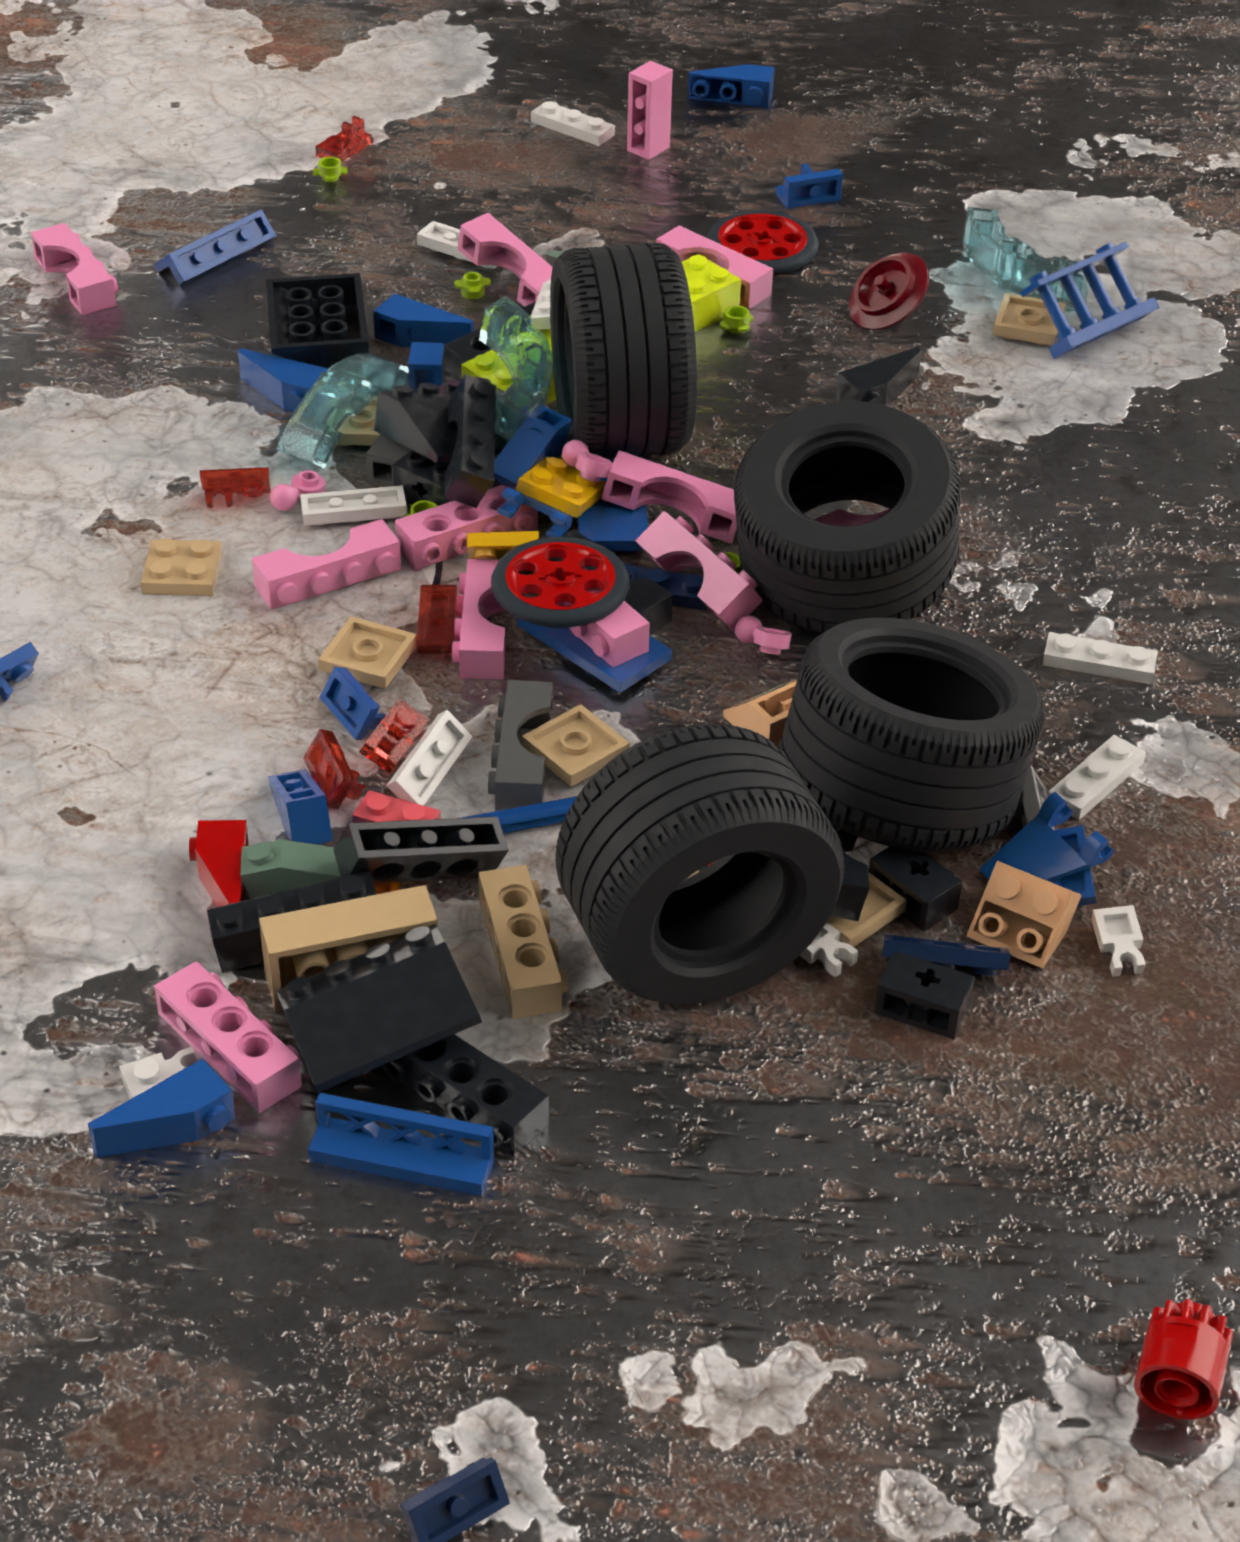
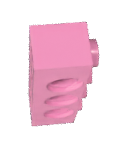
M500 485L488 489L477 508L452 501L395 520V536L400 541V553L416 571L423 567L466 554L467 533L537 530L538 510L522 504L511 519L497 513L498 508L506 501L502 497V493L508 487Z
M195 961L154 985L158 1014L259 1114L302 1087L300 1072L302 1060L297 1050L292 1045H285L278 1039L267 1021L258 1020L250 1012L248 1005L240 996L234 997L225 988L222 980L215 972L209 973L199 962Z

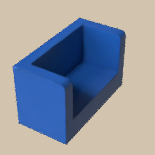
M411 342L408 361L410 388H418L421 383L443 385V343Z

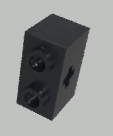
M411 450L393 464L394 486L403 485L407 504L412 505L415 502L427 500L439 506L454 501L444 497L445 473L449 463H436Z
M888 847L870 858L868 872L907 900L906 909L902 915L925 932L958 910L962 880L952 871L947 870L931 858L926 852Z
M894 951L877 986L874 1013L955 1039L970 1007L975 976Z

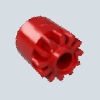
M1169 1299L1166 1300L1164 1309L1161 1307L1153 1308L1134 1380L1135 1391L1147 1406L1161 1414L1185 1420L1205 1418L1215 1412L1220 1400L1233 1337V1330L1225 1327L1226 1316H1215L1210 1305H1202L1190 1299H1185L1184 1302L1178 1304Z

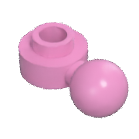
M571 440L563 447L562 457L564 462L580 470L581 477L594 482H600L601 478L608 477L612 462L601 456L589 453V449L584 442Z
M302 471L293 476L291 486L279 484L272 489L270 493L271 504L280 511L291 510L296 505L297 500L300 501V494L325 492V479L314 471Z
M744 616L735 625L737 639L743 643H756L760 645L759 651L780 655L782 649H789L792 637L790 632L763 627L761 621L754 616Z

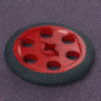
M756 210L731 214L716 222L707 234V238L745 256L752 255L747 257L773 268V274L795 271L807 265L814 258L819 245L814 230L808 224L796 217L773 211Z
M550 537L521 544L507 552L498 561L493 571L491 588L497 602L514 617L533 625L550 628H570L602 620L613 613L625 600L630 588V580L623 562L602 545L571 537ZM554 557H559V558H562V559H564V560L558 561V562H553V561H550V560H548V559L554 558ZM585 566H594V567H596L597 569H595V570H584V569H582V567H585ZM532 571L535 573L531 575H522L519 572ZM590 588H598L603 591L598 593H591L586 590ZM527 593H536L539 596L529 598L523 595ZM560 602H570L573 605L562 607L557 604Z

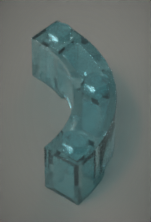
M975 207L967 208L962 237L964 250L977 269L996 282L1001 289L1010 290L1021 295L1020 291L1031 285L1029 279L1043 271L1050 275L1078 263L1077 261L1053 256L1052 261L1034 254L1035 248L1015 237L1008 238L1005 234V227L998 216V210ZM1080 272L1072 277L1086 303L1090 286L1083 272ZM1061 282L1050 285L1057 302L1066 303L1065 311H1075ZM1038 291L1027 295V297L1042 299Z
M504 296L484 309L479 340L500 357L512 377L513 382L510 387L496 398L495 433L510 441L530 414L541 406H546L552 377L553 360L549 343L542 330L538 332L530 323L531 316L514 301Z
M366 353L355 354L337 362L326 372L321 373L318 380L298 404L287 426L283 427L279 433V444L276 450L292 458L325 469L329 457L342 435L341 432H338L342 423L348 416L355 417L362 409L369 405L372 397L378 396V392L390 391L394 386H407L409 381L408 366Z

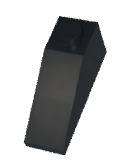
M919 347L912 348L839 372L836 400L838 402H870L889 406L918 378L922 350Z

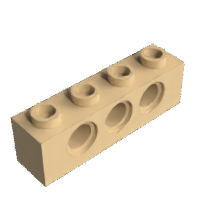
M527 865L479 872V901L512 1019L562 1011V993L569 991L568 978L565 968H558L557 962H559L557 940L555 937H548V933H550V920L547 909H540L539 907L542 898L538 880H531Z

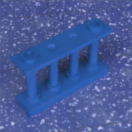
M1110 242L1095 251L1096 255L1050 275L1043 271L1030 278L1029 282L1031 285L1020 291L1022 297L1036 291L1039 292L1059 332V335H1057L1059 341L1048 348L1053 359L1141 320L1160 308L1155 297L1142 302L1140 297L1136 298L1116 258V255L1129 247L1127 242L1115 247ZM1105 262L1125 302L1123 306L1124 311L1120 312L1118 307H1114L1094 266ZM1083 272L1103 312L1101 316L1102 321L1098 322L1096 317H1092L1072 277L1073 275ZM1061 282L1081 322L1079 326L1081 330L1076 332L1074 327H1070L1050 285Z

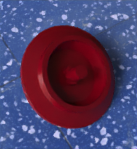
M896 253L871 264L861 274L852 290L849 301L852 319L864 329L882 330L892 327L907 318L918 307L928 288L929 271L925 262L917 255L911 253Z

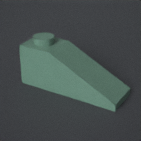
M283 839L242 847L240 876L250 899L340 878L341 875L333 851L335 847Z

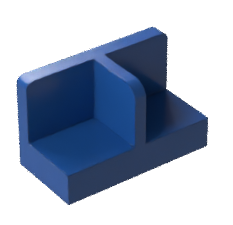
M801 164L800 175L785 177L784 185L776 186L775 193L787 209L841 200L843 173L839 169L813 172L808 164Z

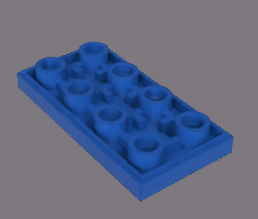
M608 459V460L611 461L612 464H613V462H614L615 459ZM601 478L600 480L606 482L607 478ZM600 498L578 517V533L592 542L602 545L610 551H624L626 553L644 551L635 540L648 528L646 505L631 510Z
M517 618V626L620 693L672 660V649L649 635V652L616 667H612L602 657L597 656L592 648L582 639L576 637L569 628H550L533 625Z

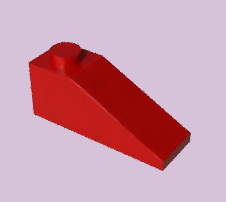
M198 820L196 837L189 838L190 861H197L199 879L217 907L245 901L246 888L240 872L242 847L249 846L247 820Z

